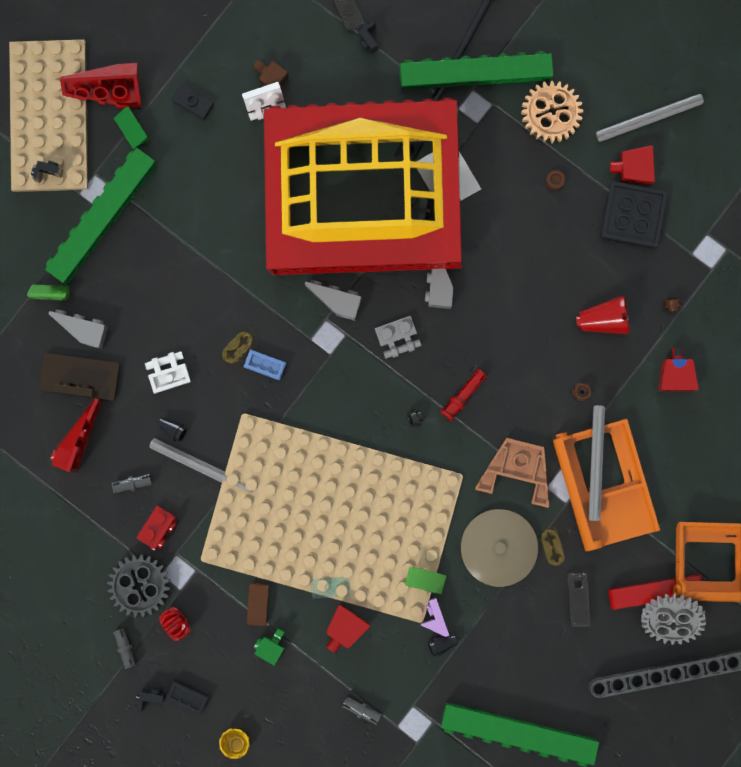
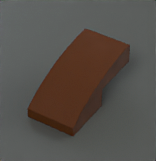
M249 584L247 625L266 626L269 584Z

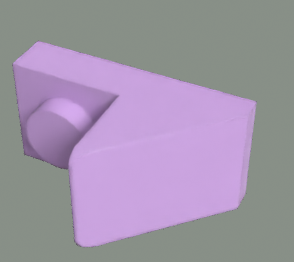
M436 597L429 599L430 604L426 606L430 616L434 615L435 618L420 624L440 635L449 636Z

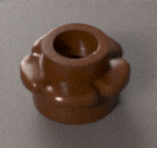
M680 298L665 299V305L663 306L668 308V311H677L683 304Z
M577 383L572 392L578 401H585L592 394L590 391L591 387L586 383Z

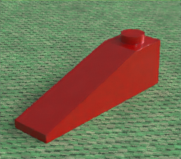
M138 63L116 64L60 77L63 96L85 101L87 99L98 101V104L103 105L105 103L112 104L121 109L127 106L129 108H141Z
M95 398L59 444L57 450L54 449L51 455L53 466L68 472L77 473L102 400Z

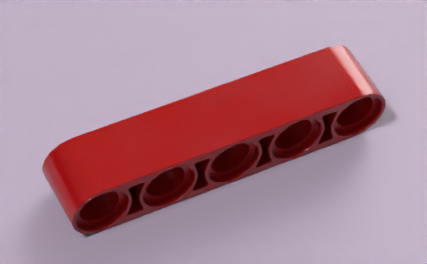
M701 574L685 576V580L702 581ZM676 578L609 589L608 595L611 609L645 605L646 603L651 604V599L657 601V596L665 598V594L672 597Z

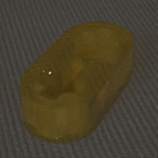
M247 332L237 334L222 351L224 361L230 364L236 363L252 346L253 339L251 335ZM247 336L248 344H242L240 347H237L241 343L240 337L245 338ZM237 348L238 350L234 353L236 357L234 359H227V351L232 352Z
M545 530L540 538L546 559L551 565H560L564 561V553L559 536L554 530ZM547 533L555 536L552 539L553 546H550L549 541L544 540L547 537ZM553 548L556 554H560L558 562L550 559V556L553 555L551 550Z

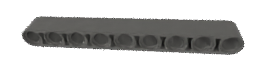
M741 650L594 678L589 682L588 689L594 697L604 698L741 671ZM735 657V665L729 667L728 659ZM711 661H716L717 663L714 670H709L708 668ZM696 664L698 667L697 672L690 674V666ZM677 668L679 671L678 676L671 678V670ZM654 672H659V680L653 682L651 675ZM634 676H640L641 678L638 685L632 684ZM620 679L622 682L621 687L614 689L613 682ZM597 683L603 685V689L599 693H595L593 690L594 685Z

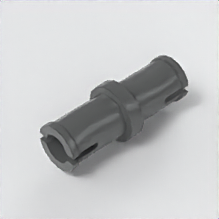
M148 473L137 477L129 476L128 479L111 482V484L113 485V493L116 494L128 490L135 491L136 488L151 486L152 482Z
M125 628L113 632L118 645L117 652L121 655L124 669L136 666L131 651L133 647L132 644H129Z
M348 696L342 705V708L357 714L358 718L362 717L377 725L382 715L368 708L367 704H361Z

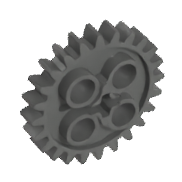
M141 554L139 559L136 555H133L132 561L129 557H125L126 563L119 561L120 568L113 567L116 574H109L113 581L107 582L108 585L112 586V589L107 590V592L114 594L109 599H116L114 607L120 605L119 612L126 609L127 616L134 612V617L136 618L140 612L141 616L145 617L146 611L152 615V608L158 611L160 610L158 604H165L162 598L169 597L165 591L171 589V587L166 586V583L171 580L165 579L168 572L162 573L161 571L164 565L157 566L159 560H155L152 563V556L145 560L144 554ZM142 567L146 568L149 572L147 578L140 576L139 572ZM132 570L135 571L138 583H143L141 590L135 588L137 581L131 573ZM124 576H128L131 579L129 586L123 585L122 578ZM150 585L156 588L154 596L149 595L147 592V588ZM142 592L144 596L147 598L146 602L143 600ZM132 593L136 594L139 598L137 604H133L130 601Z

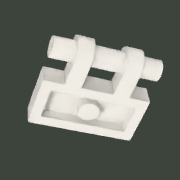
M278 82L242 94L247 111L255 110V112L249 113L251 121L264 119V109H261L262 107L271 105L286 108L284 102L277 104V102L284 100Z
M182 351L177 353L171 352L168 353V356L159 359L156 357L152 361L145 363L147 370L153 368L155 370V373L148 375L154 394L191 382L186 364H177V360L184 359ZM171 363L172 368L161 370L162 365Z

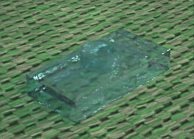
M335 577L310 580L312 599L339 597L336 594V588L339 585H344L347 588L345 596H350L349 578ZM320 580L328 582L325 585L324 592L319 591L317 588Z

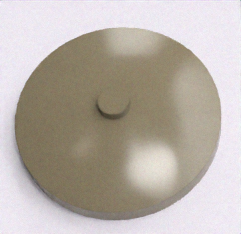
M494 509L479 514L468 524L461 539V556L465 567L477 580L490 586L505 587L521 581L534 567L538 555V542L533 528L522 516L509 510Z

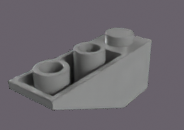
M432 269L431 272L428 271L427 283H430V291L426 290L425 302H429L428 307L451 309L453 286L446 269Z
M315 280L305 282V286L334 314L339 317L356 320L361 302V296H358V292L347 290L346 293L333 285H329V288L321 286V282Z
M58 309L55 312L49 311V315L80 343L99 349L103 348L108 327L103 325L104 321L92 319V322L85 320L84 316L74 314V317L67 316V312Z

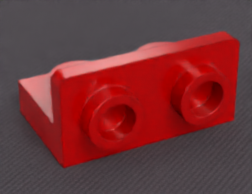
M157 505L136 538L154 551L158 548L161 549L167 541L165 536L168 531L171 533L176 527L177 523L175 520L177 517Z

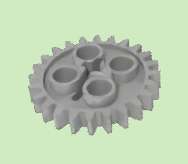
M665 594V598L657 596V601L651 599V604L646 603V608L642 609L641 622L642 627L645 628V633L650 632V637L656 636V641L663 639V643L671 641L673 645L675 641H678L679 644H682V640L689 643V638L695 640L696 635L701 636V631L705 630L706 617L703 607L698 606V601L691 603V597L685 600L684 595L677 598L676 594H673L672 597Z

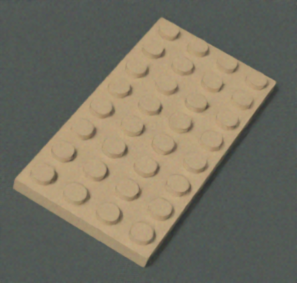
M86 41L9 42L11 191L88 190L87 100L63 96L60 77L86 71ZM37 161L45 163L53 161L59 164L63 174L60 178L43 173L40 183H37L32 179L31 171L33 166L37 164Z

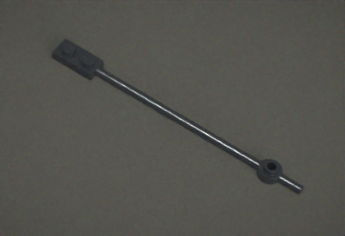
M483 0L452 60H458L462 57L492 0ZM445 87L436 88L431 99L439 101ZM409 141L410 161H413L423 141ZM403 142L400 143L393 156V159L398 162L404 160Z

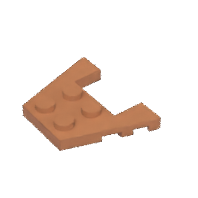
M506 438L476 485L475 490L492 494L496 475L535 484L531 504L549 508L544 447Z

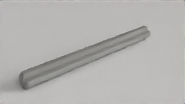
M697 94L596 132V137L599 142L702 105L704 99L701 94Z
M599 405L593 407L589 520L599 521L601 512L605 407Z
M153 438L149 446L151 449L221 483L223 480L227 481V477L224 476L225 471L161 440ZM237 483V484L235 485V486H237V487H239V488H241V489H243V490H246V491H248V492H250V493L253 492V491L247 490V489H246V486H244V485H242V484H240V483Z

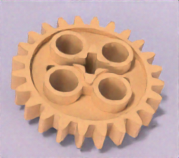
M551 81L549 86H547L546 82H543L542 88L536 85V92L531 89L529 91L531 96H525L527 102L522 104V107L525 109L521 111V114L526 115V117L522 119V122H528L525 129H532L530 135L537 133V140L542 136L543 142H546L547 138H550L551 143L554 142L555 138L561 142L562 136L568 139V132L573 135L575 133L574 128H579L580 125L577 122L582 121V117L579 115L583 113V110L578 108L582 105V102H576L579 95L573 96L574 89L568 91L567 84L562 88L560 81L557 86H554L553 81ZM555 97H560V98H562L563 103H562V104H557V103H555L554 98H555ZM536 103H544L545 108L538 109L536 107ZM552 109V111H556L555 115H552V113H548L549 110ZM566 115L569 121L562 122L559 116ZM548 120L550 126L543 127L541 121Z

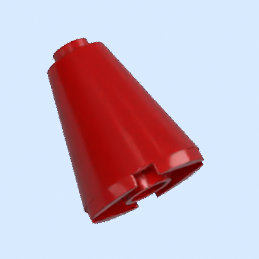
M625 296L617 297L579 312L580 316H576L578 328L581 327L582 331L615 334L630 333Z

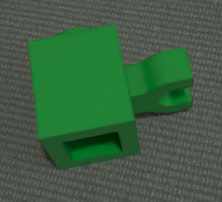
M278 628L272 639L266 635L263 639L259 638L254 646L256 649L254 654L275 666L285 648L279 644L285 631Z

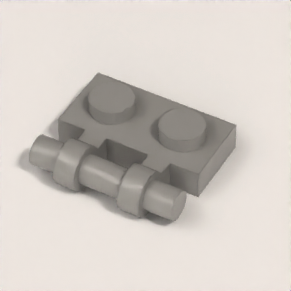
M411 316L375 328L381 347L389 345L390 348L383 352L385 359L392 356L393 358L398 357V354L406 351H415V348L421 346L419 339L412 341L410 336L417 334ZM405 339L406 344L395 347L394 342Z

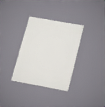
M433 152L416 162L433 163ZM459 152L460 201L481 190ZM417 168L430 192H434V171Z

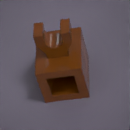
M259 60L253 65L254 70L262 74L259 78L260 87L278 82L281 88L289 77L288 72L274 61L268 67Z

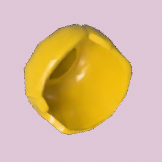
M228 729L219 740L222 753L226 757L233 759L244 756L250 747L249 737L240 729Z

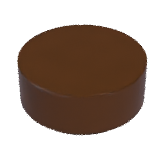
M559 170L549 172L546 177V184L552 190L562 188L565 183V176Z

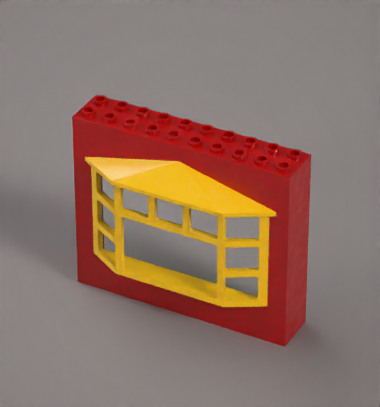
M443 98L441 101L424 99L422 102L404 100L403 103L384 101V104H376V102L369 101L363 105L349 102L341 106L329 103L326 106L320 107L317 104H309L307 107L290 105L288 108L270 106L269 109H264L266 269L271 275L462 268L457 100L452 98ZM409 141H432L433 163L410 161ZM403 142L404 160L401 162H378V143ZM372 143L371 163H347V144ZM341 144L340 164L316 165L317 145ZM309 146V166L289 169V148ZM404 169V220L317 223V172ZM410 169L433 170L434 192L411 190ZM309 172L310 194L290 198V176ZM411 197L434 199L435 221L411 219ZM310 201L311 223L291 227L290 205Z

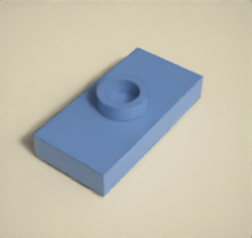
M251 349L244 364L246 369L279 381L286 366L284 361Z

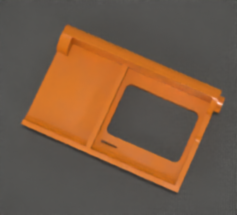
M627 419L604 425V433H610L624 483L601 490L599 521L589 520L590 493L587 491L574 447L576 441L592 437V429L568 436L566 432L555 435L556 439L553 440L585 552L660 531Z
M679 522L677 524L676 585L673 588V593L676 594L677 598L684 595L685 600L691 597V601L741 602V524ZM686 542L733 543L735 545V580L733 582L685 580Z

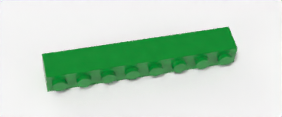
M545 51L535 52V55H527L526 52L517 53L516 56L499 54L497 57L481 55L471 59V56H463L458 60L445 57L441 58V61H433V59L428 58L423 59L422 62L405 60L399 66L400 89L411 90L548 81L553 77L552 53L546 54Z
M138 148L134 151L132 150L127 155V161L123 166L117 168L115 171L116 176L113 180L105 184L104 192L101 196H97L93 200L92 208L84 212L80 218L81 222L79 225L71 229L70 237L67 241H63L59 245L58 253L55 257L52 256L47 261L45 270L65 285L69 284L157 167V163Z
M447 702L445 703L440 724L446 733L455 734V732L463 733V737L474 739V736L482 738L481 741L493 744V741L500 742L501 746L506 748L517 746L523 752L531 753V750L539 752L538 755L550 758V755H553L563 762H569V760L577 761V765L588 767L589 764L594 765L599 746L597 739Z

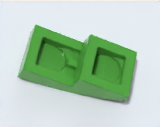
M410 566L405 585L442 594L446 575Z

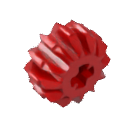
M171 607L159 616L162 628L173 640L179 641L191 632L190 624L177 608Z

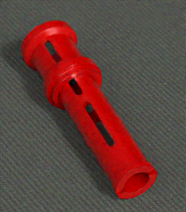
M477 369L459 393L451 397L450 402L439 412L453 422L454 416L460 409H464V403L485 380L487 375H484V372Z

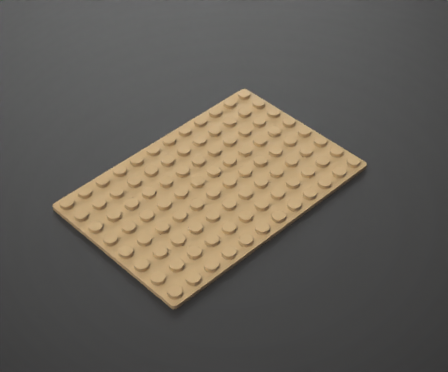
M242 414L224 475L227 477V481L223 480L201 555V561L422 623L431 592L406 586L407 574L410 566L437 573L462 483V474L249 414ZM237 483H240V484L246 486V489H247V490L253 491V492L250 493V492H248V491H246V490H243V489H241V488H239V487H237V486H235V485H236Z

